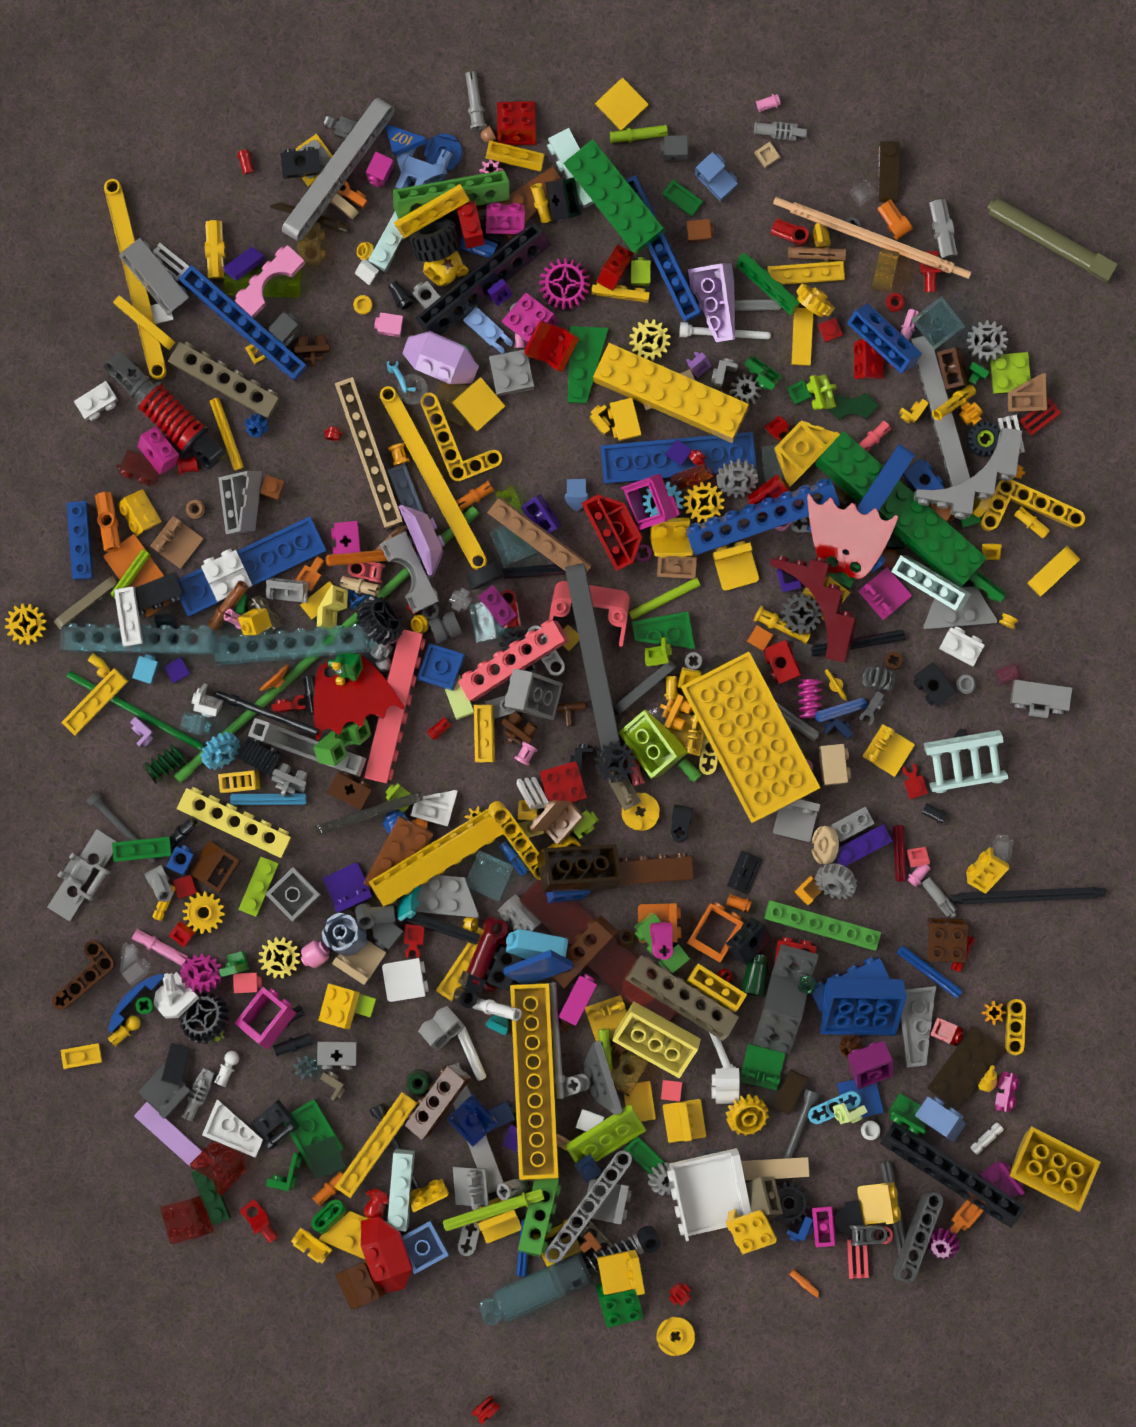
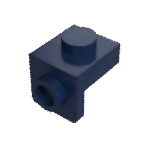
M838 718L835 720L830 719L823 726L825 728L823 731L825 735L833 727L846 740L853 735L851 732L853 728L846 721L842 723Z
M591 1154L574 1164L586 1183L602 1173Z

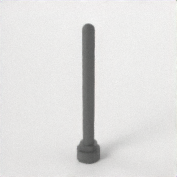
M97 791L86 800L91 807H97L129 841L139 840L103 803L102 796ZM156 857L147 858L151 863H155L157 861Z
M809 1089L805 1090L803 1095L805 1103L784 1158L793 1157L812 1104H815L816 1101L818 1102L819 1093Z

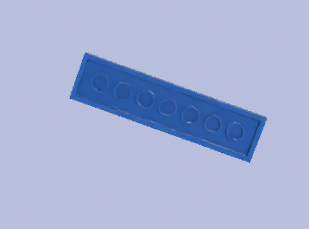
M753 432L737 433L733 443L715 435L678 438V441L691 450L697 451L699 449L705 455L704 461L706 463L704 465L701 464L699 467L693 463L689 456L681 466L665 456L676 439L600 446L604 484L635 482L659 473L662 479L719 474L718 469H724V463L729 465L730 460L737 463L738 459H740L741 463L747 460L748 465L753 464L754 469H756Z
M309 516L238 550L237 553L252 585L255 586L327 550ZM202 568L180 578L185 591V595L181 596L182 599L180 601L188 617L220 603L217 602Z

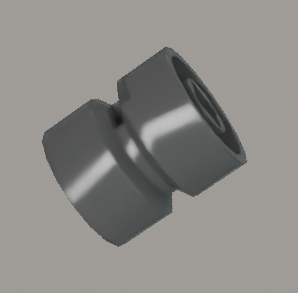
M453 611L443 615V619L437 617L428 621L437 644L446 641L449 635L456 637L462 634Z

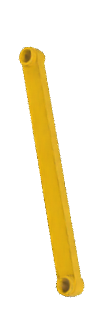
M109 179L104 185V190L121 254L135 242L122 186L118 180ZM111 184L118 185L117 190L114 192L108 191V187ZM122 260L133 307L156 325L147 289ZM138 325L149 374L155 380H162L167 374V369L160 342ZM155 367L163 368L161 375L155 376L153 374Z
M384 387L380 392V398L467 560L474 570L486 566V556L400 397L393 387ZM391 391L394 393V396L386 400L384 399V393ZM475 558H483L484 563L481 566H475L473 564Z

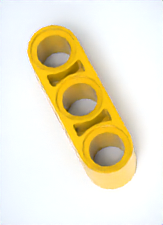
M1067 545L1027 584L1041 597L1080 558Z
M1019 999L1010 1000L1006 1008L1005 1048L1012 1055L1021 1054L1025 1046L1026 1006ZM1015 1002L1021 1005V1010L1018 1013H1014L1011 1009L1012 1004ZM1017 1021L1020 1024V1030L1014 1033L1011 1030V1024ZM1013 1041H1017L1020 1046L1016 1052L1010 1049V1044Z

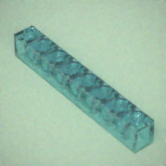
M69 623L67 627H61L60 650L65 652L215 654L216 632L210 629V626H198V629H191V626L182 625L179 629H172L170 625H161V628H154L153 625H142L143 644L123 647L122 641L116 643L115 638L121 631L114 624H105L104 627H97V624H86V627H79V624ZM81 633L85 634L83 642L78 641V636ZM103 633L104 640L98 643L97 636ZM159 634L160 641L154 644L153 637ZM178 634L179 641L173 644L172 637ZM193 635H197L198 641L192 645L190 639Z
M353 624L349 628L337 625L333 626V629L326 630L325 627H316L314 631L296 629L292 633L281 630L276 631V634L268 635V632H261L257 636L239 634L236 638L225 635L220 636L219 639H214L215 662L218 665L333 656L343 653L370 652L369 636L367 637L365 631H362V626L358 624ZM347 635H353V640L350 643L344 642ZM328 637H334V642L332 644H325V641ZM308 639H315L313 646L306 645ZM290 640H296V645L293 648L287 647ZM273 641L277 642V647L269 650V644ZM253 643H258L257 650L250 651V646ZM239 645L238 652L231 653L232 646Z

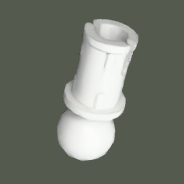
M229 1051L225 1054L224 1060L226 1063L225 1065H220L221 1069L214 1081L218 1085L226 1087L231 1073L235 1071L232 1069V1066L239 1062V1054L236 1051Z

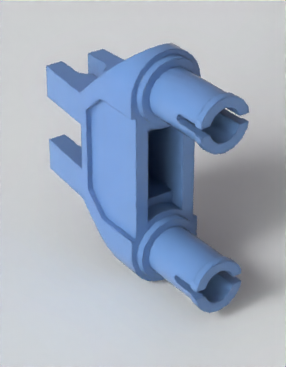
M416 148L397 155L401 174L395 187L397 189L410 187L412 182H415L414 186L442 181L447 175L446 168L453 154L449 151L445 153V150L442 149L436 164L433 165L413 158Z

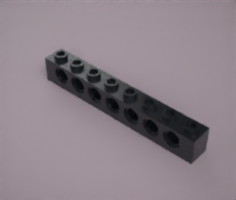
M532 222L415 317L424 332L431 331L442 335L490 296L487 290L494 283L501 279L507 282L550 247V242L543 231Z
M893 1122L880 1142L881 1145L1010 1228L1018 1221L1026 1207L896 1122Z

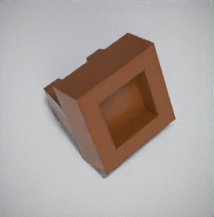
M590 1231L583 1235L586 1241L579 1246L583 1253L591 1247L595 1252L601 1248V1245Z

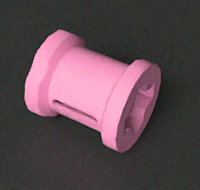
M523 742L522 749L514 759L529 767V761L538 749Z

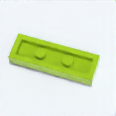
M260 857L238 910L257 917L279 865L278 863Z

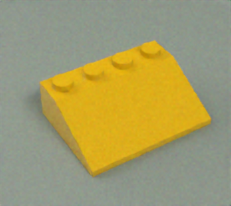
M1031 1126L1025 1133L1019 1146L1010 1177L1080 1212L1101 1162Z

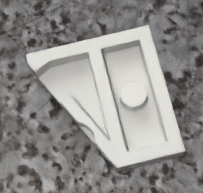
M452 790L416 797L411 817L448 827L458 791Z

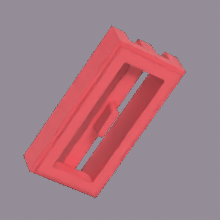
M847 1239L849 1279L869 1278L867 1245H863L864 1274H861L860 1249L859 1246H855L857 1274H853L852 1239Z

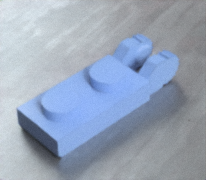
M477 307L463 319L486 343L493 346L501 354L506 353V351L496 343L500 337L507 345L512 346L514 344L504 334V331Z

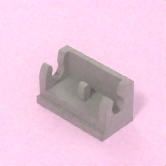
M280 578L266 580V598L302 603L308 602V581Z

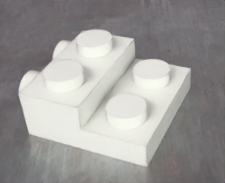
M228 549L221 553L222 557L214 559V557L208 558L203 561L204 565L201 566L217 602L226 599L239 580L245 582L248 588L253 586L236 550L232 552V549Z

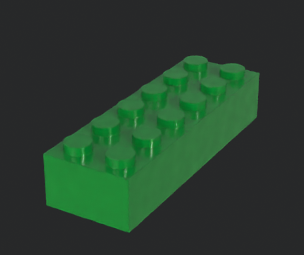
M595 140L589 141L563 163L633 253L639 254L666 232V229Z

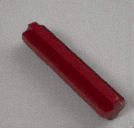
M895 825L893 827L895 880L897 882L906 881L904 826Z

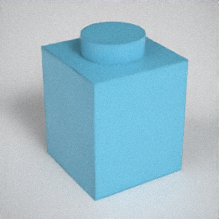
M147 654L144 657L139 656L132 678L153 684L159 662L155 661L156 657Z

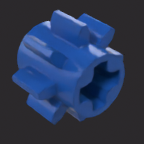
M251 414L250 418L245 421L244 425L247 427L245 432H248L252 437H262L263 433H267L269 428L266 425L268 420L261 414Z

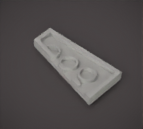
M936 986L906 989L907 998L901 1015L906 1067L924 1066L927 1064Z

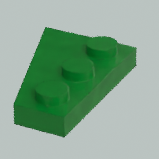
M688 611L631 621L635 641L661 644L662 638L666 637L667 644L670 643L671 646L695 649Z

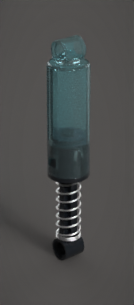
M644 1226L640 1228L637 1235H633L632 1239L628 1237L626 1242L621 1240L619 1245L614 1243L613 1248L607 1246L606 1251L600 1250V1254L597 1255L593 1253L591 1258L586 1256V1260H584L581 1252H578L494 1290V1299L486 1298L479 1304V1311L483 1322L487 1325H495L501 1320V1317H503L506 1323L511 1322L594 1284L592 1273L596 1272L599 1274L598 1257L635 1250L639 1254L644 1253V1251L647 1253L655 1252L661 1245L655 1228Z

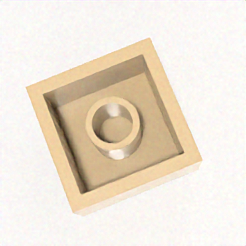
M844 744L820 746L818 749L822 786L848 783V779L851 778L850 767H846V760L849 759L848 748H844Z

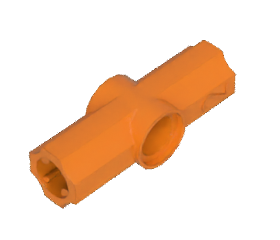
M101 492L95 495L98 511L97 521L101 529L104 551L112 552L121 548L118 531L119 522L115 514L112 493ZM112 518L109 525H104L106 519Z

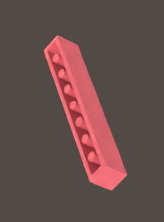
M403 630L402 635L397 640L387 681L403 703L405 709L406 705L410 706L412 695L409 693L411 687H415L417 676H414L415 668L419 669L421 658L418 657L419 651L424 650L426 639H423V634L409 630ZM389 706L385 718L381 719L379 717L364 776L365 779L385 784L388 783V780L392 781L394 769H391L392 763L397 761L399 754L396 746L397 743L402 741L403 732H400L402 724H406L408 716L405 713V709L402 710L397 706Z

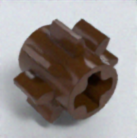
M845 1035L839 1044L841 1053L847 1058L848 1054L853 1050L864 1048L861 1038L857 1035H851L850 1037Z

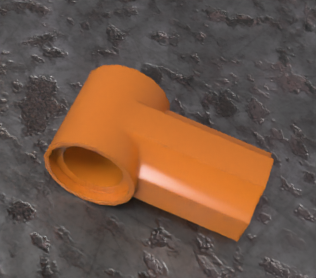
M891 199L877 208L887 223L888 230L892 231L895 235V240L900 239L913 230L908 219L901 215Z

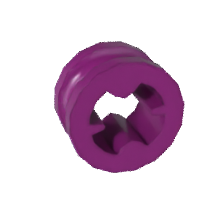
M639 545L638 550L646 548V553L649 555L646 558L645 556L640 558V553L637 551L636 559L638 561L646 562L651 558L652 550L648 545Z

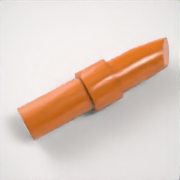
M792 1269L789 1275L802 1288L818 1298V1289L807 1278H804L795 1269Z

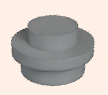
M962 675L956 682L958 691L963 694L971 693L976 686L974 678L970 675Z

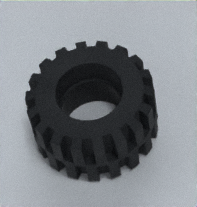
M447 218L437 219L409 235L415 258L418 261L433 262L444 259L455 253L461 246L455 223Z

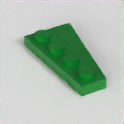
M570 326V332L577 336L579 340L569 358L567 403H587L593 383V376L598 366L608 328Z

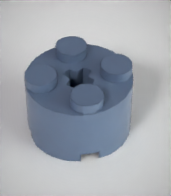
M337 913L326 921V926L322 931V938L326 946L343 956H350L359 952L367 944L366 929H361L357 924V919L344 913Z

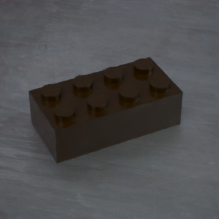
M616 844L543 848L537 856L543 893L617 888L623 881Z

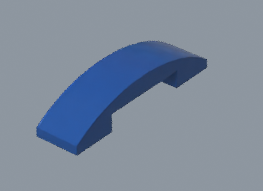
M164 974L147 978L133 987L123 997L111 1017L108 1029L110 1033H113L126 1019L121 1012L146 986L150 990H154L163 980Z

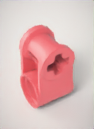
M376 562L357 563L362 567V571L359 574H354L351 571V567L355 564L348 565V573L351 577L382 584L381 576L385 564Z

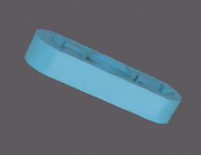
M854 1090L848 1091L811 1108L808 1118L814 1124L825 1122L835 1117L834 1112L830 1110L832 1102L841 1104L850 1098L849 1095H852V1097L856 1096L855 1105L852 1102L846 1104L848 1111L860 1105L861 1095ZM825 1105L827 1113L820 1116L821 1120L813 1118L814 1110L821 1112L825 1110L822 1107Z

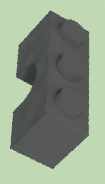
M283 312L268 328L271 335L287 349L302 333L298 319L291 313L287 315Z

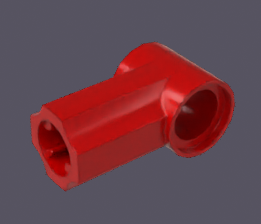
M777 218L770 233L797 246H804L809 239L808 230L804 226H796ZM798 232H802L805 234V238L797 240L795 235Z
M506 589L500 594L502 597L505 594L513 596V601L509 603V606L518 617L506 625L505 629L521 626L516 595L512 590Z

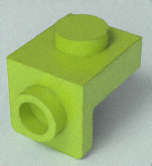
M666 637L662 638L661 646L645 648L646 666L669 663V655H672V648L670 643L667 644Z

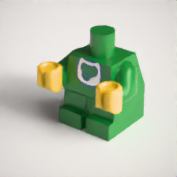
M338 654L335 660L330 659L328 662V666L333 667L332 669L335 670V673L340 675V677L336 678L337 685H344L346 678L356 681L363 669L359 654Z

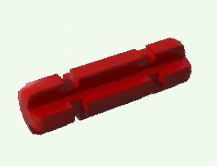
M968 935L966 959L970 953V947L973 946L975 941L973 937ZM953 962L951 969L961 972L964 966L962 965L963 962Z

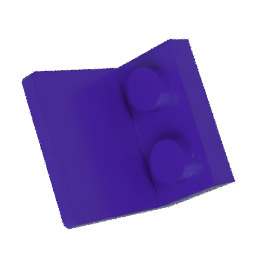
M358 863L351 864L323 878L337 913L373 897L369 886L363 883L365 878Z

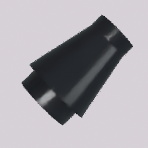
M398 281L388 286L397 308L405 310L414 303L412 300L413 296Z

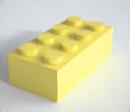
M633 1002L616 1028L612 1041L680 1078L698 1051L701 1039L640 1004Z

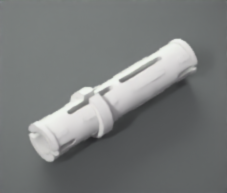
M479 997L475 1006L472 1007L475 1010L483 1011L487 1015L495 1014L514 1021H518L522 1015L521 1010L518 1008H512L498 1004L494 1000H484Z

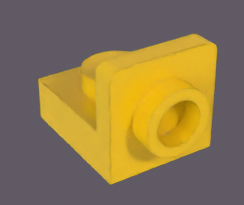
M924 399L920 403L916 401L910 409L913 412L912 414L901 408L899 412L901 414L900 418L908 424L911 422L915 424L929 403Z
M605 404L602 407L600 405L596 406L591 411L592 415L590 416L591 421L604 436L610 432L609 426L611 425L604 416L600 417L607 410Z

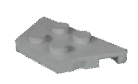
M974 586L961 587L971 593L963 609L955 611L934 598L923 629L997 623V619L977 588Z
M435 875L427 883L420 885L422 888L418 892L419 897L417 900L420 904L416 909L417 912L479 918L480 915L476 909L466 878Z

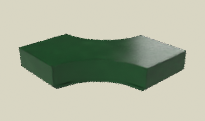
M838 393L834 397L836 407L827 410L838 421L847 415H858L866 420L879 405L866 393L856 398H846Z

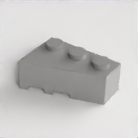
M245 471L218 477L226 534H244L255 531L262 471Z

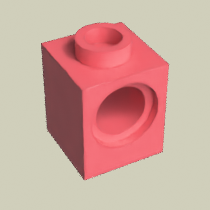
M258 973L233 974L234 993L259 992L258 988H262L261 976L258 977Z

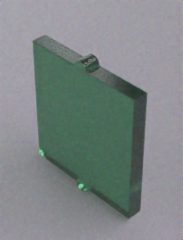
M335 1136L324 1140L319 1139L316 1143L304 1146L315 1179L327 1174L332 1175L333 1172L346 1168Z

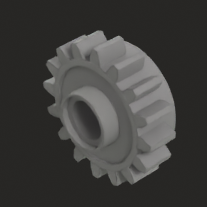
M825 864L823 868H819L815 876V885H819L818 890H824V895L830 894L831 898L837 896L839 900L842 897L848 899V896H853L857 887V879H855L854 874L847 867L840 864Z

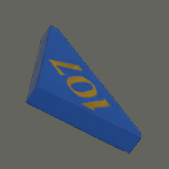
M391 125L385 126L395 156L427 143L423 136Z

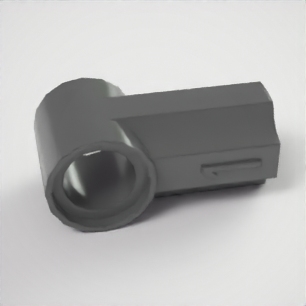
M360 904L355 909L357 924L361 929H370L374 924L395 922L393 906L371 907L369 904Z

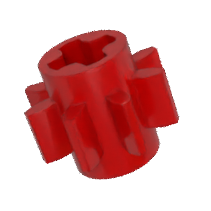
M678 1282L668 1291L671 1294L668 1298L674 1305L678 1303L682 1306L692 1297L689 1294L692 1290L686 1283L681 1285Z

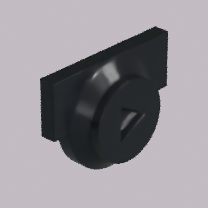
M859 1200L845 1202L846 1207L841 1208L835 1215L836 1227L842 1233L850 1234L851 1239L852 1229H850V1225H863Z

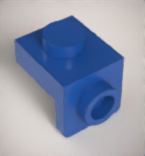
M804 1216L798 1233L786 1229L785 1233L789 1235L788 1238L795 1242H799V1240L804 1241L806 1235H810L814 1228L813 1219Z

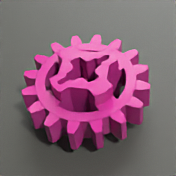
M203 953L200 954V957L194 954L192 960L187 958L186 963H182V969L180 970L181 982L185 983V988L192 987V992H195L196 989L199 990V993H202L204 989L210 992V987L216 989V983H221L219 972L221 964H217L216 958L211 960V955L205 958Z

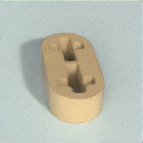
M337 193L331 200L334 206L352 220L359 213Z

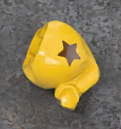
M458 251L444 259L425 262L423 267L424 274L437 286H446L454 281L456 276H465L469 272L468 268L463 265Z

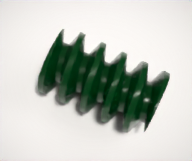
M172 744L170 745V752L166 749L163 750L165 756L158 753V760L151 758L152 765L147 762L144 763L145 770L155 784H157L155 778L163 780L162 773L169 776L168 769L173 772L176 771L174 765L182 767L181 760L187 763L180 750Z

